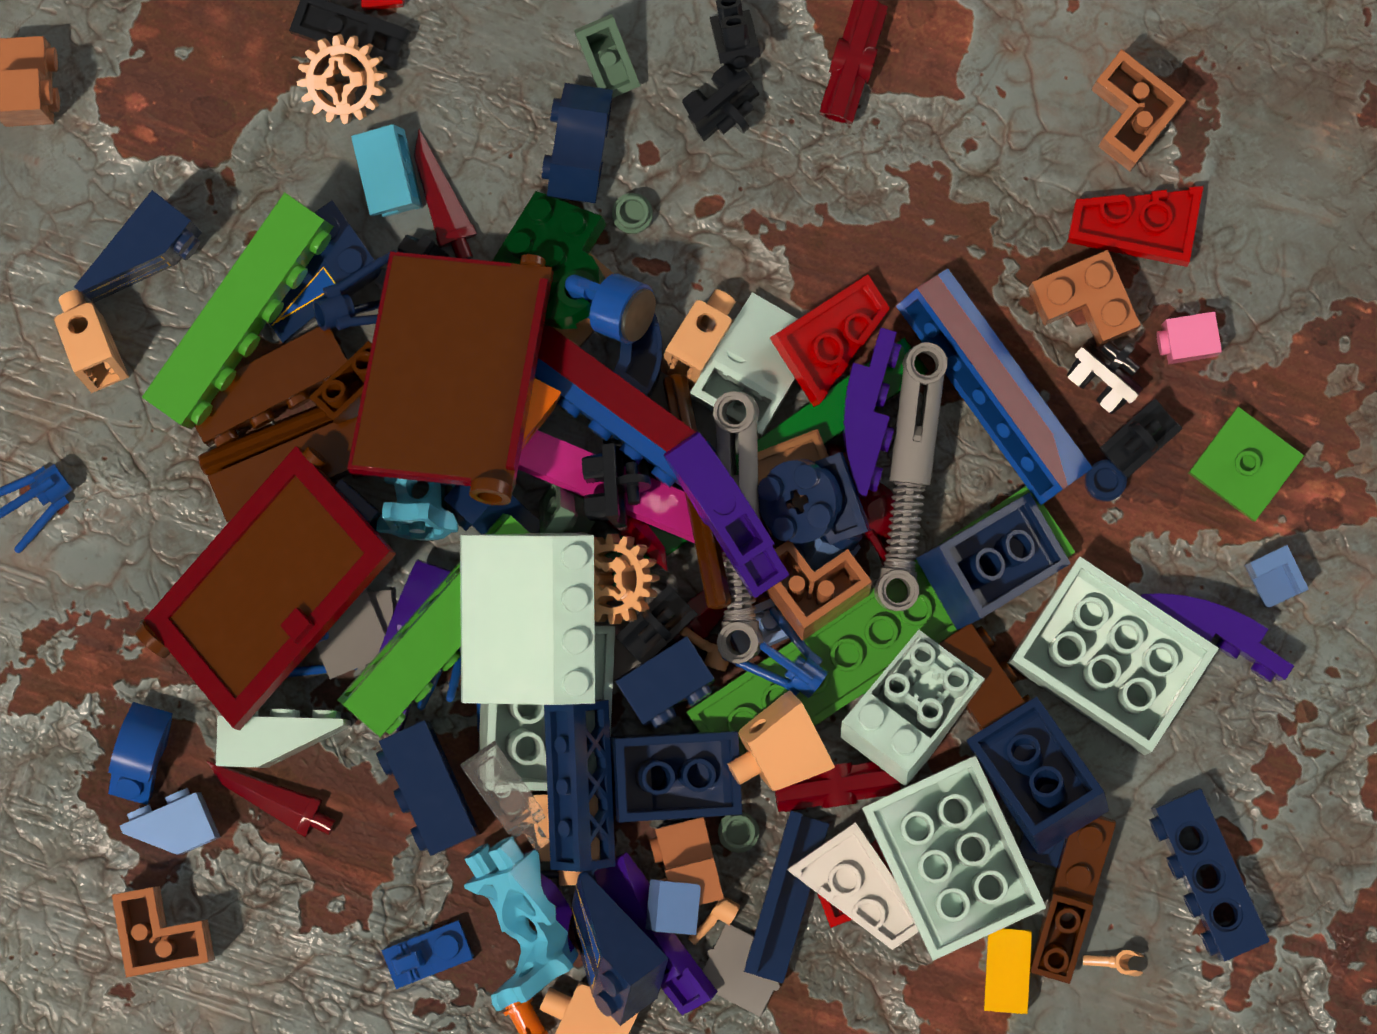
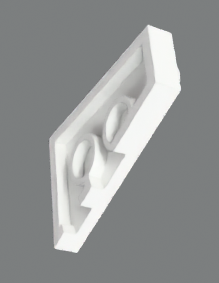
M856 822L787 869L791 874L892 950L919 932L895 879Z

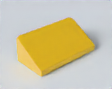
M1003 928L988 935L984 1011L1028 1014L1031 930Z

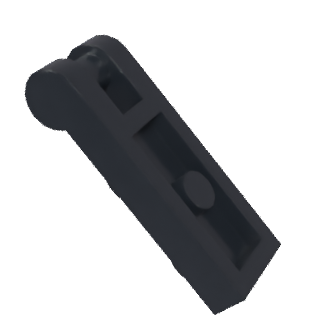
M300 0L289 29L291 34L316 43L326 38L331 45L334 35L342 34L346 44L349 38L355 35L358 36L359 48L369 43L373 45L377 34L385 36L387 41L384 49L372 47L369 56L371 58L381 56L383 61L378 65L395 71L398 70L402 59L399 57L403 44L408 43L411 31L404 27L326 0Z

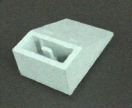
M752 292L690 392L691 399L713 411L715 402L724 393L736 391L749 394L757 402L760 411L757 421V437L760 439L796 380L773 345L770 337L798 318ZM739 400L733 401L727 407L726 414L729 421L739 424L746 417V407Z
M918 630L844 718L840 737L906 787L932 756L983 684L985 678L922 631Z
M270 709V717H259L258 710L239 731L232 728L223 716H218L216 766L268 768L350 728L351 720L341 719V712L335 710H312V718H300V711L295 709Z

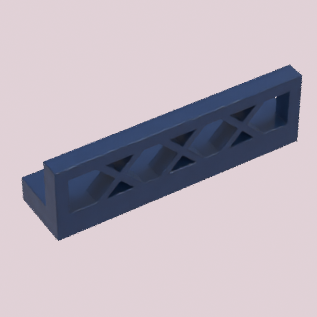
M595 700V704L544 705L551 870L582 872L614 867L615 841L609 700ZM594 710L595 727L590 734L586 729V711ZM592 753L597 761V768L593 775L588 771V759ZM593 795L598 798V811L594 817L589 809V802ZM596 836L600 840V858L592 860L591 843Z
M789 812L743 972L784 983L811 889L787 869L824 844L829 823L805 817L798 812Z

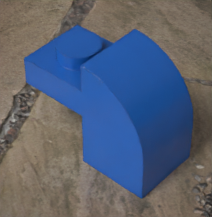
M135 702L132 703L123 721L112 753L108 773H111L108 794L145 805L149 804L153 795L157 766L168 744L173 713Z

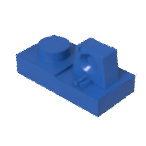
M460 920L381 950L396 989L474 959Z

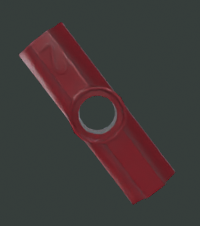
M876 0L853 1L843 37L838 39L829 69L831 76L825 89L819 115L841 124H853L865 83L868 84L878 52L876 45L887 16L888 6Z
M872 761L852 765V762L836 764L834 765L835 768L777 790L775 791L778 812L803 810L816 806H821L823 809L856 804L858 800L888 796L901 790L900 782Z

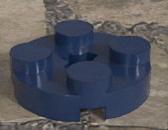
M794 459L775 466L758 485L761 516L773 536L780 541L807 543L822 538L831 531L837 513L841 511L842 494L836 478L829 470L821 468L808 459ZM796 490L799 495H806L808 497V503L803 505L804 512H800L797 507L793 506L792 499Z

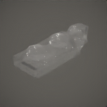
M495 741L460 764L508 834L511 833L514 838H517L524 833L536 851L550 843L538 822L546 818L542 812V807Z

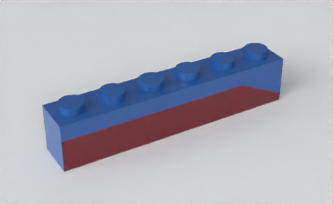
M949 269L944 270L917 287L896 305L922 343L930 342L936 344L944 351L948 365L945 375L1040 506L1093 469Z
M545 325L535 378L561 391L557 405L574 418H577L581 413L590 419L591 422L588 427L605 441H608L611 436L620 441L623 445L619 450L632 461L637 462L638 465L644 459L654 466L650 473L669 488H671L674 482L681 486L663 454L695 434L696 431L557 330ZM705 439L706 442L709 444V446L712 448V450H713L714 452H716V450H715L714 447L709 443V441H708L707 439Z

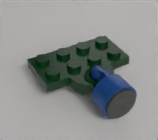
M535 191L492 261L520 264L522 255L534 254L546 260L545 267H552L554 273L544 326L547 325L561 330L577 329V323L588 318L590 319L592 329L597 333L625 344H631L640 339L648 330L655 313L656 300L654 292L649 285L618 273L611 274L605 279L596 261L589 255L607 225L603 217Z

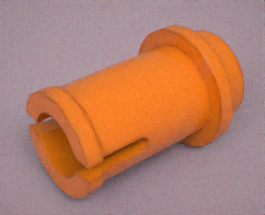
M533 998L524 1003H513L503 1011L504 1016H510L519 1034H549L530 1003L533 1001Z

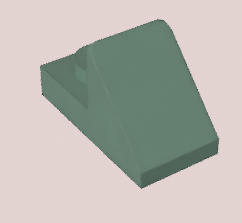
M612 14L574 30L578 47L586 60L597 88L613 90L612 98L641 86Z
M550 484L539 501L540 533L584 532L588 534L596 521H590L585 515V497Z

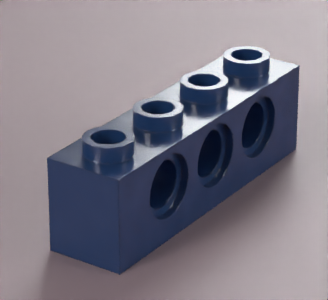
M1193 789L1151 808L1154 817L1149 819V823L1158 842L1165 840L1171 856L1166 857V861L1176 880L1182 878L1189 892L1183 895L1185 904L1193 918L1199 916L1206 931L1201 933L1200 936L1210 957L1217 955L1220 961L1225 962L1270 942L1202 789ZM1187 826L1194 827L1199 833V843L1192 850L1184 849L1179 842V834ZM1205 864L1211 865L1216 871V881L1209 888L1201 887L1196 880L1197 870ZM1226 902L1233 909V919L1228 925L1219 926L1214 920L1213 912L1218 904Z

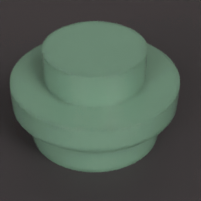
M627 193L619 197L614 203L612 218L616 227L622 232L638 234L646 230L653 218V210L650 202L644 196L637 193Z
M742 812V815L725 816L718 827L719 840L729 851L736 853L746 852L756 844L759 838V826L756 820L746 812Z

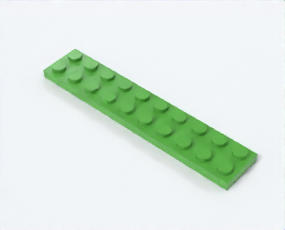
M1025 486L952 536L1029 493V489ZM1030 492L1068 558L1075 553V550L1044 504L1040 506ZM914 560L916 562V568H914L916 571L914 572H918L919 595L912 607L904 611L884 609L877 602L873 587L870 589L869 596L803 640L815 654L823 659L819 666L828 672L821 685L811 697L807 698L801 692L796 695L803 703L814 726L867 692L918 630L938 644L958 631L917 560ZM895 578L887 584L886 595L891 601L898 603L906 597L907 587L902 580ZM793 642L778 651L792 662L798 655L805 659ZM771 657L758 664V666L789 680L784 675L787 669ZM747 671L688 710L687 714L699 732H739L743 726L780 696L788 692V690ZM739 737V756H741L747 750Z

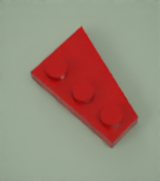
M1203 186L1189 187L1188 190L1167 192V190L1152 191L1151 194L1126 196L1121 194L1076 199L1067 243L1187 267L1191 258Z
M868 274L770 337L773 345L813 407L823 401L835 380L842 375L848 367L849 361L860 346L864 345L890 309Z

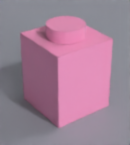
M1215 312L1166 319L1161 324L1162 331H1157L1160 355H1167L1168 365L1217 357L1222 352Z

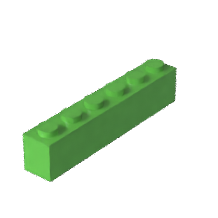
M284 192L142 398L181 426L192 430L195 425H201L210 415L213 408L210 403L219 390H226L236 376L234 369L242 357L250 356L258 346L260 341L258 335L267 322L272 323L281 313L284 307L282 300L291 288L296 289L306 277L308 269L305 267L314 254H321L331 240V234L329 233L334 226Z
M503 513L485 534H526L530 532L511 515ZM460 562L337 699L338 702L379 737L385 732L388 734L393 733L406 717L402 712L413 700L416 703L420 702L432 689L433 683L430 682L440 669L444 672L450 669L461 655V652L458 651L461 647Z

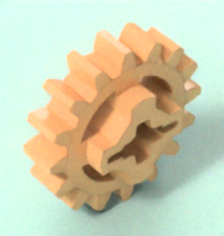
M342 34L333 36L332 45L326 38L317 41L320 52L313 48L308 49L305 54L311 62L301 63L298 66L299 70L306 73V78L297 81V86L307 87L308 93L301 98L302 101L313 100L316 103L312 110L314 115L323 110L327 111L326 122L329 123L334 121L337 115H340L343 124L351 122L352 113L359 120L367 117L364 107L366 106L371 110L376 109L379 104L373 98L374 95L382 96L386 93V89L379 86L378 81L388 77L387 72L377 71L376 68L383 61V58L381 56L371 58L369 53L373 45L369 43L359 48L358 36L355 35L349 38L347 44L344 43ZM330 54L329 67L325 72L317 73L323 59ZM351 55L355 56L363 64L364 69L358 67L351 60ZM342 73L343 76H349L350 83L343 86L342 82H335L334 77L336 74ZM367 85L364 96L354 104L356 90L360 86ZM320 90H324L332 96L333 103L327 100Z
M607 534L606 541L603 537H594V618L596 622H605L607 619L610 624H621L622 619L625 621L637 620L635 610L645 612L650 609L645 598L657 597L658 593L650 588V584L660 580V576L650 574L649 569L657 562L655 559H645L643 557L648 549L646 545H636L633 547L635 538L632 536H623L620 540L619 534ZM612 551L623 554L614 560L605 556V554ZM615 598L617 601H622L624 604L618 607H612L607 605L606 603L608 601H613Z

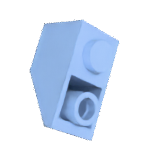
M188 788L165 797L168 805L152 811L151 806L147 805L128 813L129 822L120 825L123 834L176 855L185 854L221 838L202 793L195 792L190 794Z

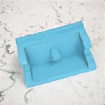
M391 124L351 136L369 214L371 216L382 214V217L423 208L405 130Z

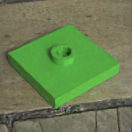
M1237 407L1189 470L1188 474L1251 521L1255 522L1304 455L1247 412Z

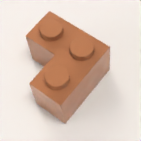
M44 36L0 38V122L5 127L54 124V112L60 111L58 88L52 87V72L58 71L57 50L55 47H51Z
M1122 49L1096 80L1092 88L1094 93L1122 114L1104 136L1098 147L1128 171H1131L1186 101L1184 97Z
M1108 250L1033 281L1028 288L1044 326L1082 310L1097 347L1106 344L1108 341L1111 342L1133 333L1141 326Z
M786 541L774 549L788 571L789 576L765 592L802 641L870 594L872 581L848 549L815 572L792 542Z
M704 817L655 829L657 837L649 839L655 863L663 861L667 877L660 880L700 885L699 905L724 899Z
M160 886L112 895L126 978L215 960L208 919L167 927Z

